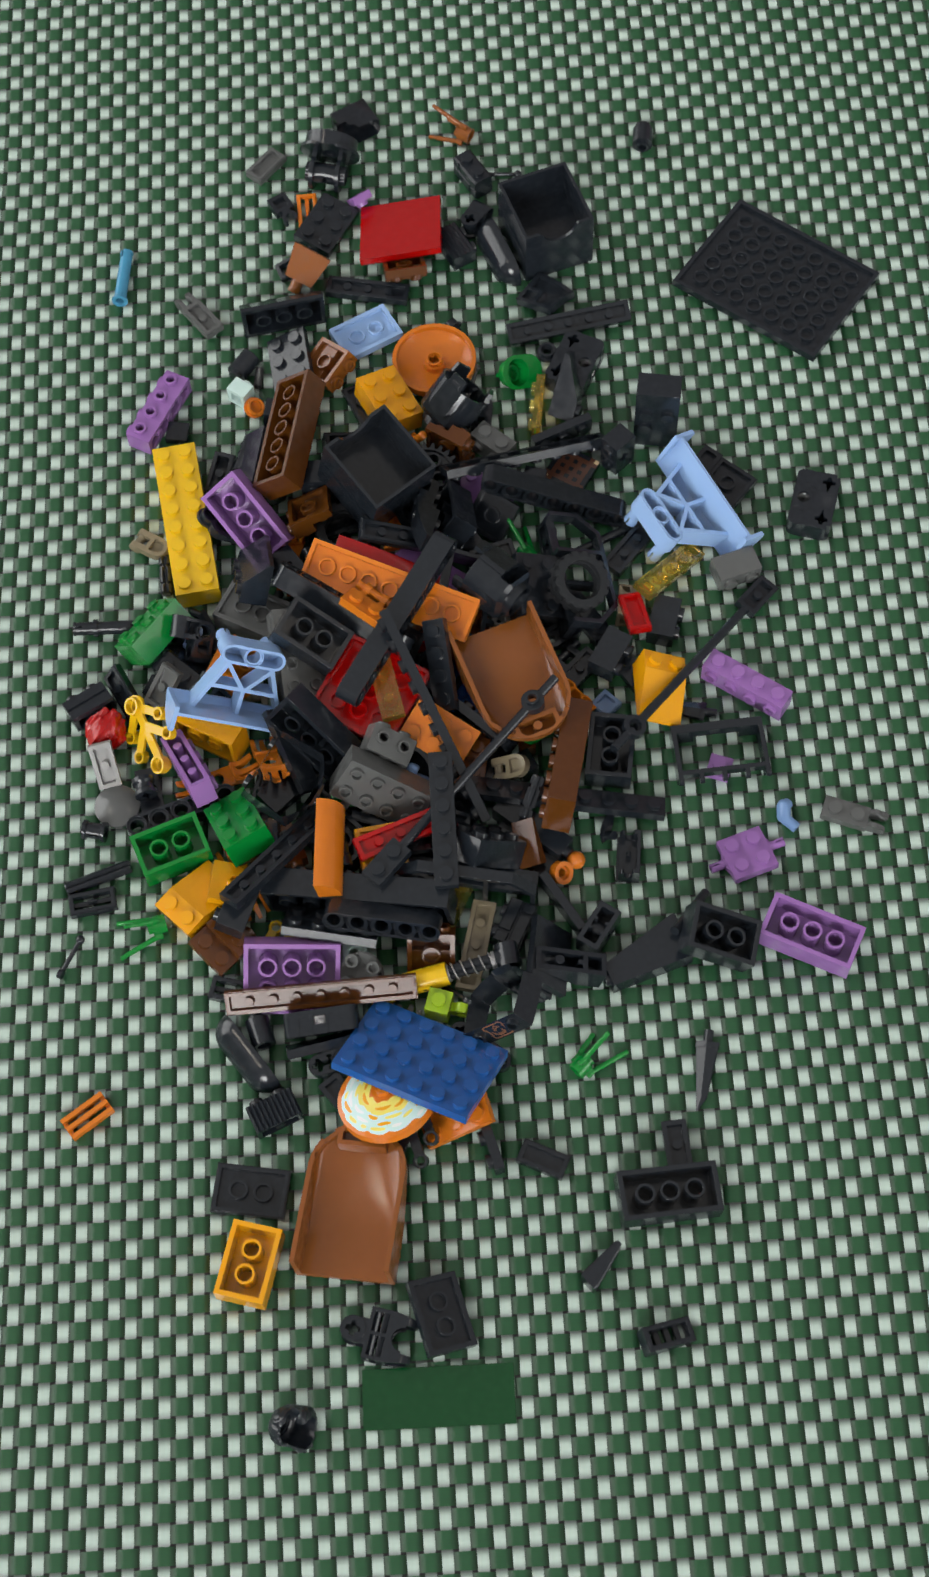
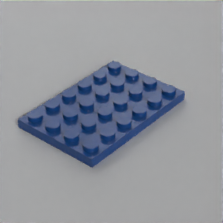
M387 1001L374 1002L360 1021L359 1028H355L332 1060L331 1069L466 1124L508 1058V1050L488 1042L484 1043L481 1039L463 1035L464 1033Z

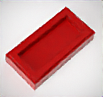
M640 591L618 595V602L629 634L651 632L652 624Z

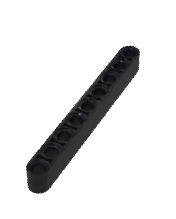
M438 530L434 532L387 607L401 637L457 548L458 540ZM378 623L341 680L335 693V697L354 707H358L392 654L387 643L390 638L387 632L382 633Z

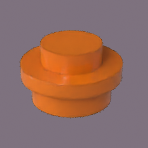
M251 397L246 400L244 411L247 416L256 419L263 415L265 406L261 399Z

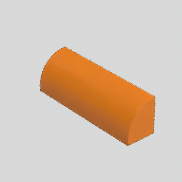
M316 798L313 887L319 897L343 896L345 807L340 802L327 798Z

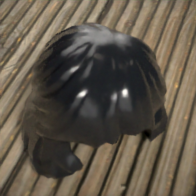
M287 1404L277 1408L271 1415L268 1425L269 1435L273 1443L281 1447H290L298 1453H307V1449L314 1446L316 1438L315 1431H317L318 1419L315 1410L311 1406Z

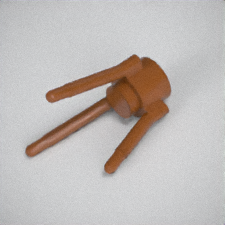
M432 105L435 110L447 118V121L456 126L454 131L456 139L437 135H429L428 138L456 143L462 146L463 142L469 144L474 136V129L461 123L437 105Z

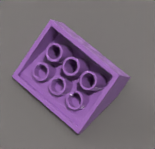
M245 936L243 944V989L340 980L341 943L300 937ZM320 1008L266 1012L262 1014H288Z

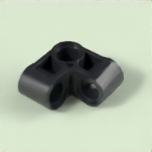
M173 614L169 635L170 637L186 639V662L208 665L212 657V645L215 635L214 626L208 621ZM200 627L203 629L202 636L199 634Z

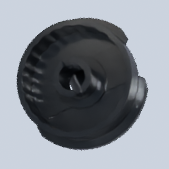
M312 129L307 132L305 142L300 145V151L311 158L306 163L305 181H308L309 189L314 190L317 183H327L328 185H334L335 193L341 192L342 186H346L348 167H345V165L356 164L360 159V155L357 152L358 141L355 138L330 129ZM320 161H321V162L336 163V165H335V164H328V163H320Z

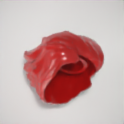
M104 707L88 718L85 722V737L88 744L111 740L113 750L120 747L127 739V726L125 725L126 720L122 718L123 715L116 709L109 710L107 707Z

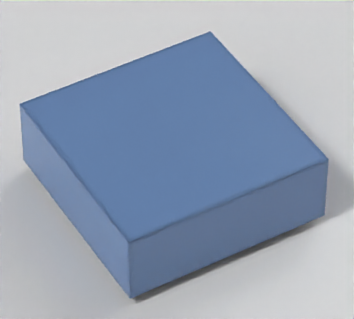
M606 689L593 700V704L597 707L594 710L595 712L615 713L622 706V702Z

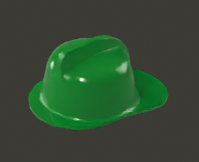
M532 354L514 355L501 363L498 373L495 375L503 385L513 390L531 388L540 381L542 366L538 358Z

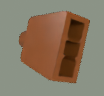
M296 241L285 273L286 276L292 278L288 290L294 294H299L303 285L312 288L331 260Z

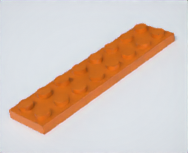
M314 538L302 571L343 594L352 587L360 591L355 586L361 580L366 584H372L375 586V590L383 595L387 594L391 597V600L408 575V572ZM435 583L411 623L422 627L423 621L446 618L448 631H451L454 639L465 643L480 607V599Z

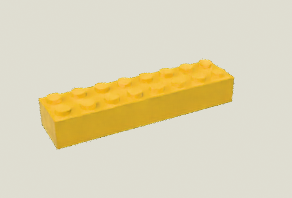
M191 442L152 449L176 599L184 608L220 602L222 594L212 536L208 528L202 526L197 519V512L201 508H205V504L200 499L204 496L195 443Z

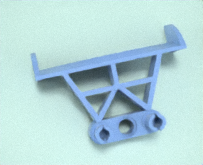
M693 430L675 435L655 460L667 477L656 492L649 488L643 489L632 502L629 513L624 517V522L629 519L626 523L629 527L636 526L639 521L655 545L647 553L648 557L652 555L650 558L652 562H658L664 553L670 552L676 544L714 547L719 555H723L751 545L754 546L764 536L762 531L750 535L687 443L695 434Z
M220 628L216 632V639L218 640L217 647L221 655L190 691L167 687L165 701L167 730L173 731L177 717L182 716L270 732L262 713L265 710L274 709L279 704L275 672L284 668L286 664L285 656L280 647L267 637H263L259 641L230 634L228 629ZM256 651L253 655L248 656L249 652ZM232 664L255 669L243 676L242 679H239ZM229 668L233 677L222 676V674ZM268 678V684L261 683ZM211 687L233 691L231 698L206 693ZM248 693L270 697L271 706L243 701L244 695Z

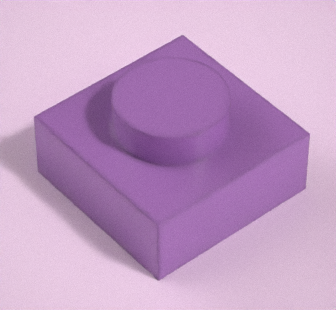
M367 189L346 200L348 205L352 207L357 206L359 209L368 204L367 199L371 198L372 194Z
M711 753L707 768L733 765L734 759ZM722 774L705 776L715 780L723 781Z

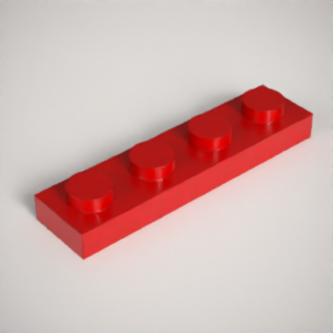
M430 808L354 838L352 842L361 862L376 857L393 837L400 842ZM431 822L414 841L432 834Z

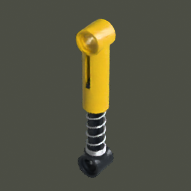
M507 940L496 944L493 951L487 952V955L484 956L478 955L477 958H468V960L463 962L459 960V963H450L449 966L445 962H441L406 973H416L418 993L420 994L429 991L430 987L441 988L449 986L455 978L460 980L462 976L467 975L470 977L471 974H479L480 971L484 970L488 972L491 968L495 970L505 964L515 965L520 968L522 961L517 942Z

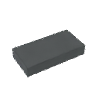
M271 147L246 171V177L262 186L287 162V157Z

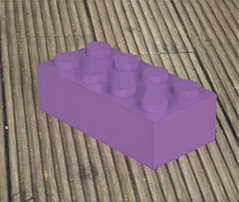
M241 469L233 470L200 499L241 549L268 535L270 536L273 554L286 546L295 536L290 535L287 526L264 497L252 487L253 484Z
M776 892L762 924L759 944L846 979L866 927Z

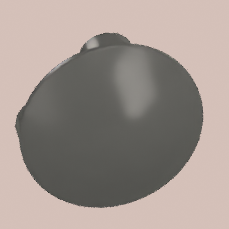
M124 785L104 789L98 795L94 804V811L98 820L101 823L108 822L109 827H114L115 829H123L127 821L131 817L138 815L141 809L140 801L135 798V791Z
M357 951L347 955L340 967V980L384 976V970L380 961L373 954L365 951Z

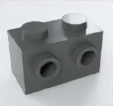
M484 420L470 433L471 439L475 441L472 450L482 457L517 450V442Z
M751 545L711 558L709 571L719 591L723 589L731 590L739 584L756 581L760 577L762 565Z
M378 721L369 724L360 748L399 767H408L417 741L411 739V735L404 731L397 732L390 729L391 725Z

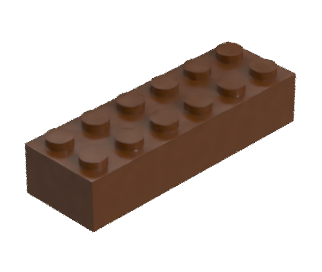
M310 369L277 382L252 486L270 501L301 490L304 484L305 472L308 466V459L326 384Z
M571 697L568 714L560 727L554 731V734L558 735V737L553 736L551 751H554L555 754L550 753L548 768H552V770H547L545 785H549V787L544 786L542 802L546 804H541L538 818H543L541 828L565 833L570 831L593 701Z

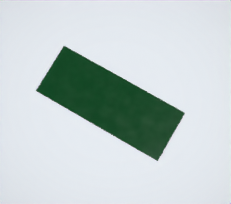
M513 1362L362 1370L363 1431L517 1423Z

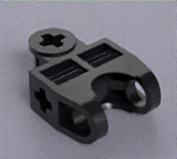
M376 1306L372 1307L370 1318L349 1315L342 1320L340 1324L341 1336L347 1344L362 1347L361 1361L386 1367L410 1366L411 1358L400 1354V1351L393 1347L392 1341L401 1332H407V1330L418 1331L416 1320L397 1311ZM353 1325H357L359 1332L350 1335L348 1329H352Z

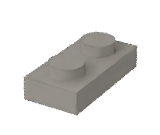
M111 740L88 745L87 748L99 789L103 790L122 785L123 782Z

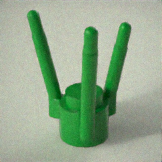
M508 518L507 523L520 544L516 552L537 554L527 527L523 526V531L528 545L524 543L515 525Z
M164 914L116 923L117 926H123L124 929L147 925L149 935H155L122 955L120 960H125L153 942L164 939L163 933L168 932Z
M605 1032L585 1054V1050L595 1037V1034L591 1033L577 1054L571 1059L569 1067L579 1078L583 1079L587 1076L590 1079L596 1072L629 1054V1050H625L592 1068L594 1062L590 1057L607 1039L610 1032Z

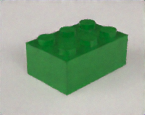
M175 598L154 599L147 605L146 608L148 610L143 616L139 615L132 622V628L129 631L123 632L117 640L119 642L114 647L131 665H150L172 641L174 637H170L169 633L173 614L192 617Z
M244 787L231 792L228 796L203 810L224 850L236 868L262 853L275 842L257 808L241 796Z
M195 811L129 836L149 887L196 869L207 860L210 862L214 861Z

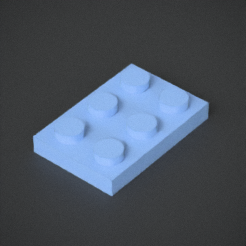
M381 304L329 329V335L337 345L347 349L357 359H360L399 340L403 336V331L384 304Z

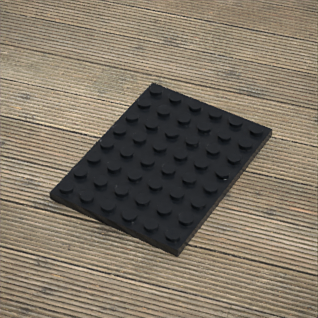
M739 199L673 279V286L814 362L878 280L880 273Z

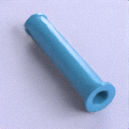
M123 249L120 252L115 295L112 297V303L119 307H124L128 304L127 292L134 255L130 249Z

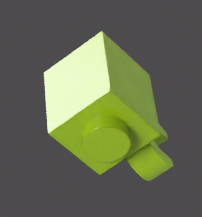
M430 987L424 1007L426 1018L448 1024L451 1015L461 1018L467 1017L468 1004L454 1002V992Z

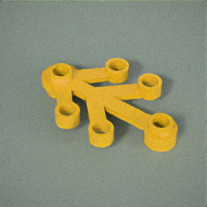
M132 695L126 699L124 704L125 712L130 715L126 742L130 745L137 744V750L134 754V760L137 764H146L149 761V753L146 751V744L148 743L154 756L150 763L151 770L155 774H165L171 769L172 762L167 756H163L154 734L162 736L164 740H173L177 735L175 727L173 731H169L167 726L163 727L147 721L145 714L153 716L155 720H165V707L146 705L140 695ZM138 723H139V725H140V731H139V732L136 731V730H137V725H138Z

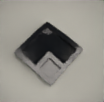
M538 272L518 295L516 301L517 305L547 315H553L563 304L574 299L575 293L558 280Z

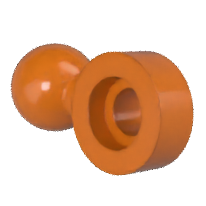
M573 851L568 856L567 861H556L551 865L549 874L556 884L566 885L572 880L573 869H580L585 864L584 854L580 851Z

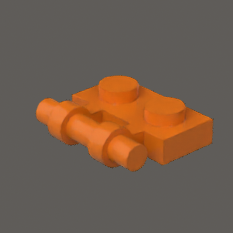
M359 580L355 587L360 591L352 587L340 598L338 604L375 628L377 620L380 619L379 612L387 608L392 600L387 594L383 595L375 590V586L372 584H366Z

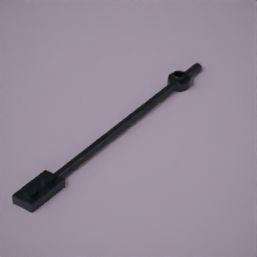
M761 575L734 604L738 608L736 613L641 714L629 715L622 724L623 733L610 745L611 750L618 752L629 739L641 738L647 729L646 721L745 615L752 619L779 588Z
M552 674L538 690H529L522 695V708L454 782V796L528 714L535 715L543 711L545 707L544 697L559 681L557 676ZM532 698H535V699H536V700L533 701V702H530V701H529V700L532 699ZM431 808L400 842L393 837L362 871L365 878L380 889L390 880L412 855L411 850L408 848L409 845L431 822Z

